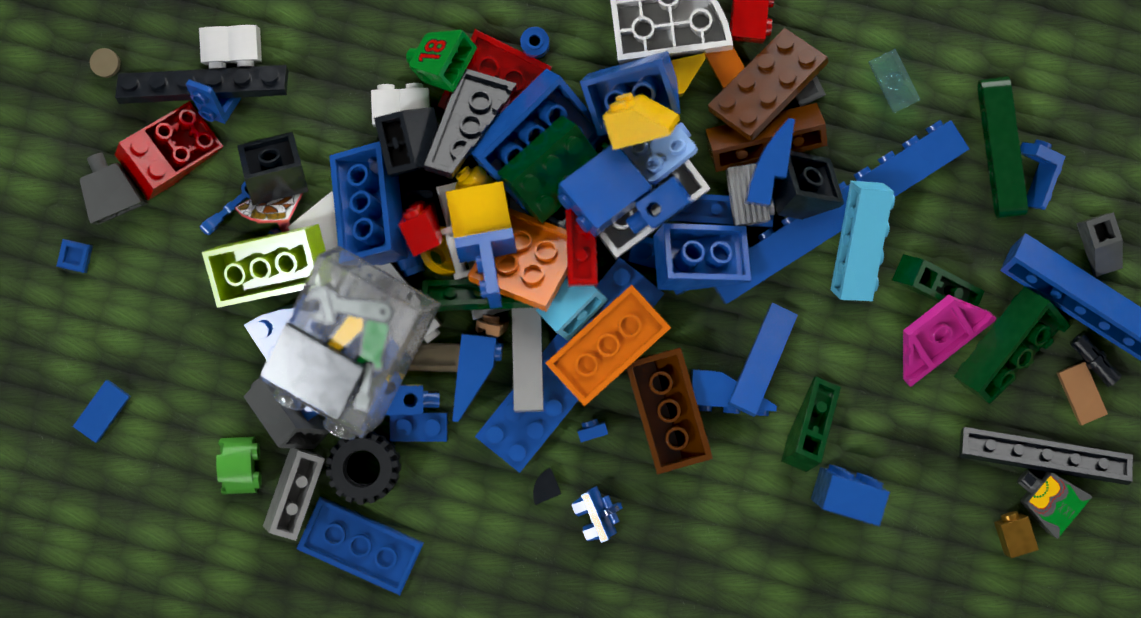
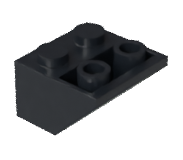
M434 107L404 110L374 117L388 175L395 177L424 170L425 161L439 128Z

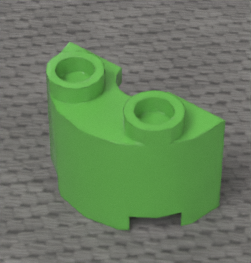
M255 436L221 438L218 442L221 455L216 456L217 480L222 482L221 494L258 493L257 489L261 488L262 479L261 472H255V460L260 459L259 443H255Z

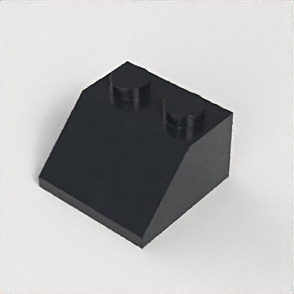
M293 132L237 145L244 179L253 206L309 192Z
M790 150L787 176L783 180L774 179L772 196L778 215L803 220L842 207L844 200L831 159Z

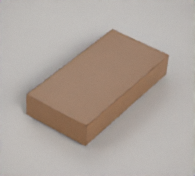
M1082 361L1057 372L1079 425H1084L1108 414L1090 371L1086 366V362Z

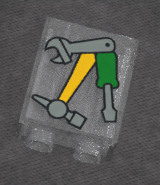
M340 246L318 255L286 323L291 322L367 366L342 418L337 420L263 376H260L259 379L275 388L273 397L282 405L294 410H304L307 406L326 417L323 425L332 434L349 440L354 439L356 435L363 438L381 424L441 303Z

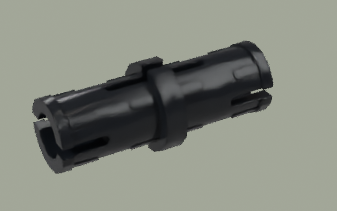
M1084 332L1072 339L1070 345L1081 355L1088 369L1096 372L1107 387L1112 386L1122 377L1121 373L1106 358L1107 354L1103 350H1099Z

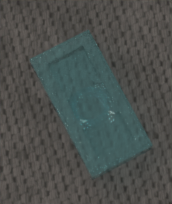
M896 49L868 62L893 113L921 100Z

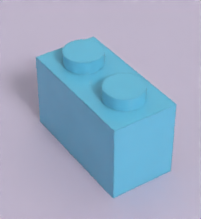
M567 275L547 312L538 308L536 311L559 335L569 341L608 299L596 286L568 287Z

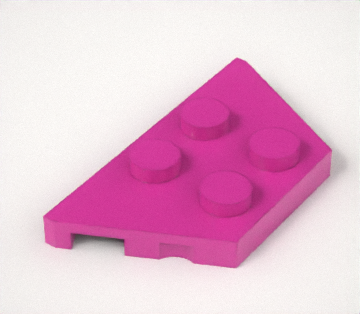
M951 295L946 296L903 330V380L910 387L995 322L997 318L985 309Z

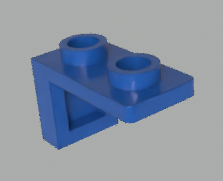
M188 80L185 84L191 99L199 110L200 116L210 122L216 120L225 124L241 98L218 99L211 87L192 80Z
M1035 140L1034 143L1022 142L1020 150L1021 155L1039 163L1027 195L1028 207L1045 210L1051 200L1054 186L1062 171V165L1066 156L1052 150L1050 143L1041 140Z

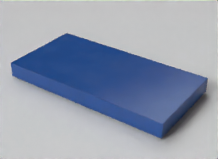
M321 496L305 528L297 550L400 596L424 542Z

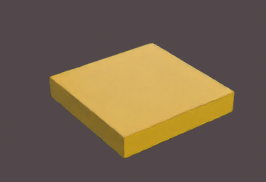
M503 181L446 191L454 238L512 228Z

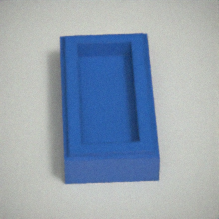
M106 380L73 427L95 443H98L131 396L111 381Z

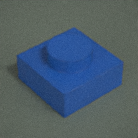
M598 418L581 423L582 428L577 430L580 442L608 434L605 421L599 423Z

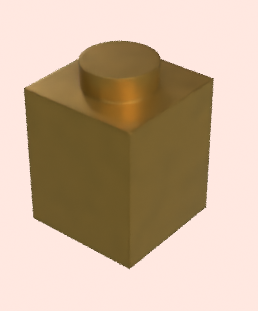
M1013 511L1001 515L1002 520L994 522L1004 555L1014 558L1039 550L1028 516L1018 514V511Z

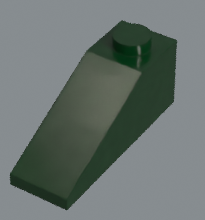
M905 254L902 255L892 278V281L937 302L951 295L978 307L984 294V290L924 259Z
M819 377L813 378L788 434L781 462L804 472L821 464L841 387Z

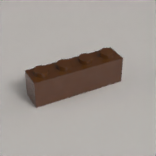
M817 103L781 111L752 142L727 124L705 129L708 151L715 171L719 172L727 170L729 167L757 163L773 135L789 118L795 119L791 151L803 152L828 146L826 123Z

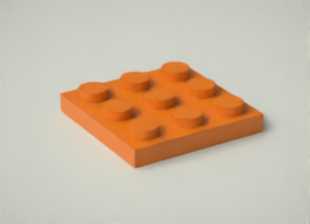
M508 208L517 253L494 257L500 294L547 312L568 275L566 229L548 222L541 223L532 216ZM475 262L467 276L469 282L479 285V281L484 280V274L478 273Z

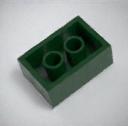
M561 115L498 171L497 174L526 211L538 221L544 223L563 206L558 199L559 183L596 157L598 153L579 127Z

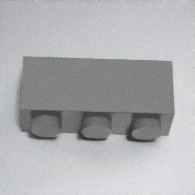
M290 448L263 527L269 533L297 540L325 460L318 453L305 449Z

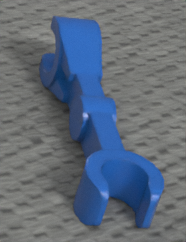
M246 182L242 184V193L237 198L227 203L220 213L214 214L200 225V229L205 234L211 235L224 221V218L235 211V207L246 198L250 199L246 190Z

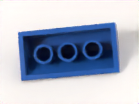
M380 141L329 155L340 264L384 265L407 259L406 239L399 227V223L403 218L399 176L390 177L388 175Z

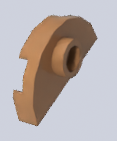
M483 314V318L476 320L475 330L478 333L486 330V336L498 338L508 330L509 321L500 320V317L496 315Z

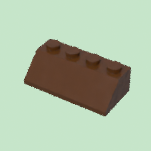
M681 347L637 358L627 367V372L657 475L713 459Z

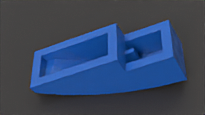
M789 118L764 148L754 167L744 204L765 207L771 204L774 179L783 180L787 176L795 119Z

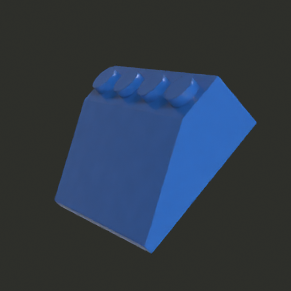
M545 69L496 117L470 153V156L496 182H500L503 180L497 172L561 115L579 127L595 150L600 146V143L609 137V134L597 135L590 111L561 76ZM504 183L505 192L526 214L530 215Z

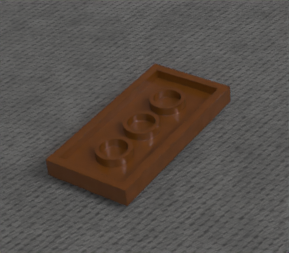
M784 28L707 105L709 112L752 142L829 63L828 57Z

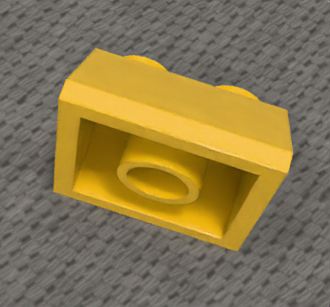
M632 93L616 97V101L610 105L608 111L603 115L613 150L669 136L680 121L679 114L643 94L633 96Z

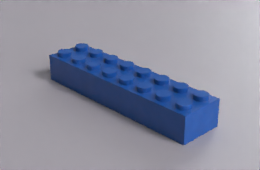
M619 257L598 283V286H596L608 301L572 338L631 285L636 288L652 307L655 306L664 293ZM559 334L556 335L542 353L544 412H514L513 389L475 436L519 473L578 401L576 396L546 364L554 354L569 342Z

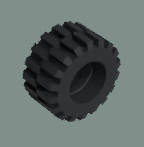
M361 430L343 437L333 446L330 451L331 455L327 458L326 462L328 464L326 476H330L331 481L329 484L331 488L334 486L337 490L336 494L339 497L343 495L346 497L345 501L350 503L356 501L357 504L363 505L366 502L370 504L380 498L382 499L394 488L400 477L398 476L399 471H401V464H399L400 454L394 449L396 447L394 443H390L385 435L376 434V431ZM366 450L376 456L380 464V473L376 480L371 483H361L351 476L348 469V461L353 453Z

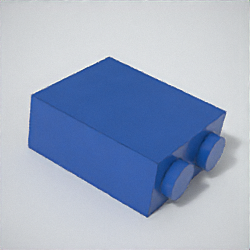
M611 145L559 183L558 199L567 210L571 208L577 215L576 221L582 230L586 233L590 231L596 237L633 209L637 202L650 194L652 186L621 149L613 150Z

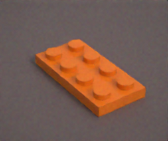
M631 285L554 354L546 364L576 398L586 406L671 327L636 288Z

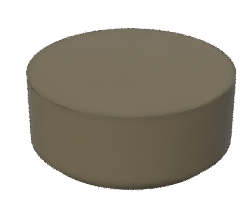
M107 48L96 50L90 58L92 71L103 78L113 77L118 73L121 66L119 56Z

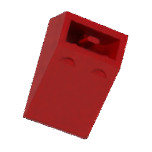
M189 101L119 142L114 155L146 198L150 200L173 186L223 148V145Z

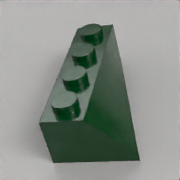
M1024 286L1019 294L1014 296L1005 312L996 319L987 335L978 342L976 349L968 359L960 365L954 377L967 390L990 404L1016 379L1015 373L1019 369H1027L1034 362L1033 355L1041 348L1048 349L1054 343L1052 337L1059 330L1064 333L1071 325L1049 300Z

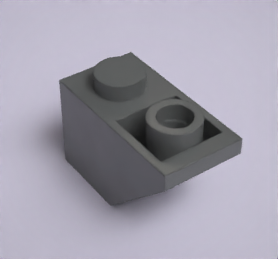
M1114 212L1076 223L1094 277L1123 268V239Z

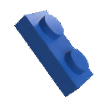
M423 412L421 415H390V441L447 442L448 413Z

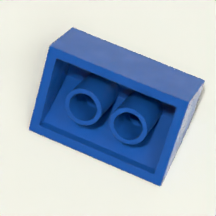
M668 51L588 73L580 81L598 136L608 134L603 115L608 111L610 105L616 101V97L626 93H632L633 96L643 94L675 113H681L677 77Z

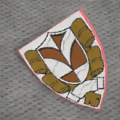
M303 193L254 206L250 199L235 207V210L242 217L256 221L258 224L278 223L282 232L288 231L289 220Z

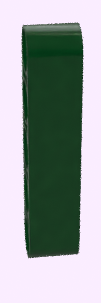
M1006 76L979 80L977 85L995 216L997 219L1026 215L1028 212V201L1010 78Z

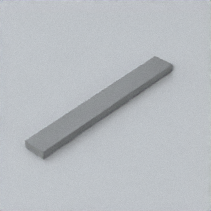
M510 197V208L526 214ZM512 308L514 412H544L541 315L536 311L537 308Z

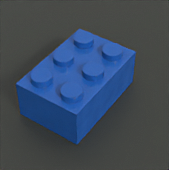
M829 464L828 469L820 467L811 500L824 510L880 526L890 492L882 488V482L871 476L857 472L855 477V474L850 473V471Z

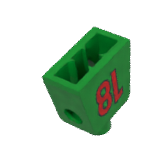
M463 30L430 32L424 35L418 48H410L407 51L406 60L411 70L424 83L454 92L477 46Z

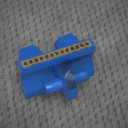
M595 486L587 490L572 503L573 510L577 516L589 513L592 520L591 523L583 526V533L587 541L600 539L602 543L617 533L614 524L620 522L616 512L623 508L621 502L612 504L609 495L602 497L598 487Z

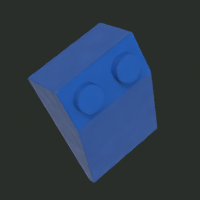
M663 223L653 236L658 290L686 291L749 283L751 281L746 226Z
M461 334L452 421L458 422L462 419L496 366V361L502 360L503 343H498L499 337Z

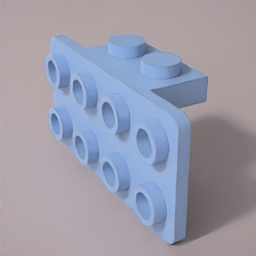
M682 122L676 125L669 136L621 148L651 185L658 184L698 151L696 145L689 138L692 135Z

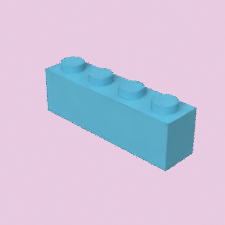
M850 181L830 289L840 300L873 301L874 292L878 289L879 266L884 260L883 245L885 238L889 234L888 219L890 210L893 209L895 203L894 191L884 183Z

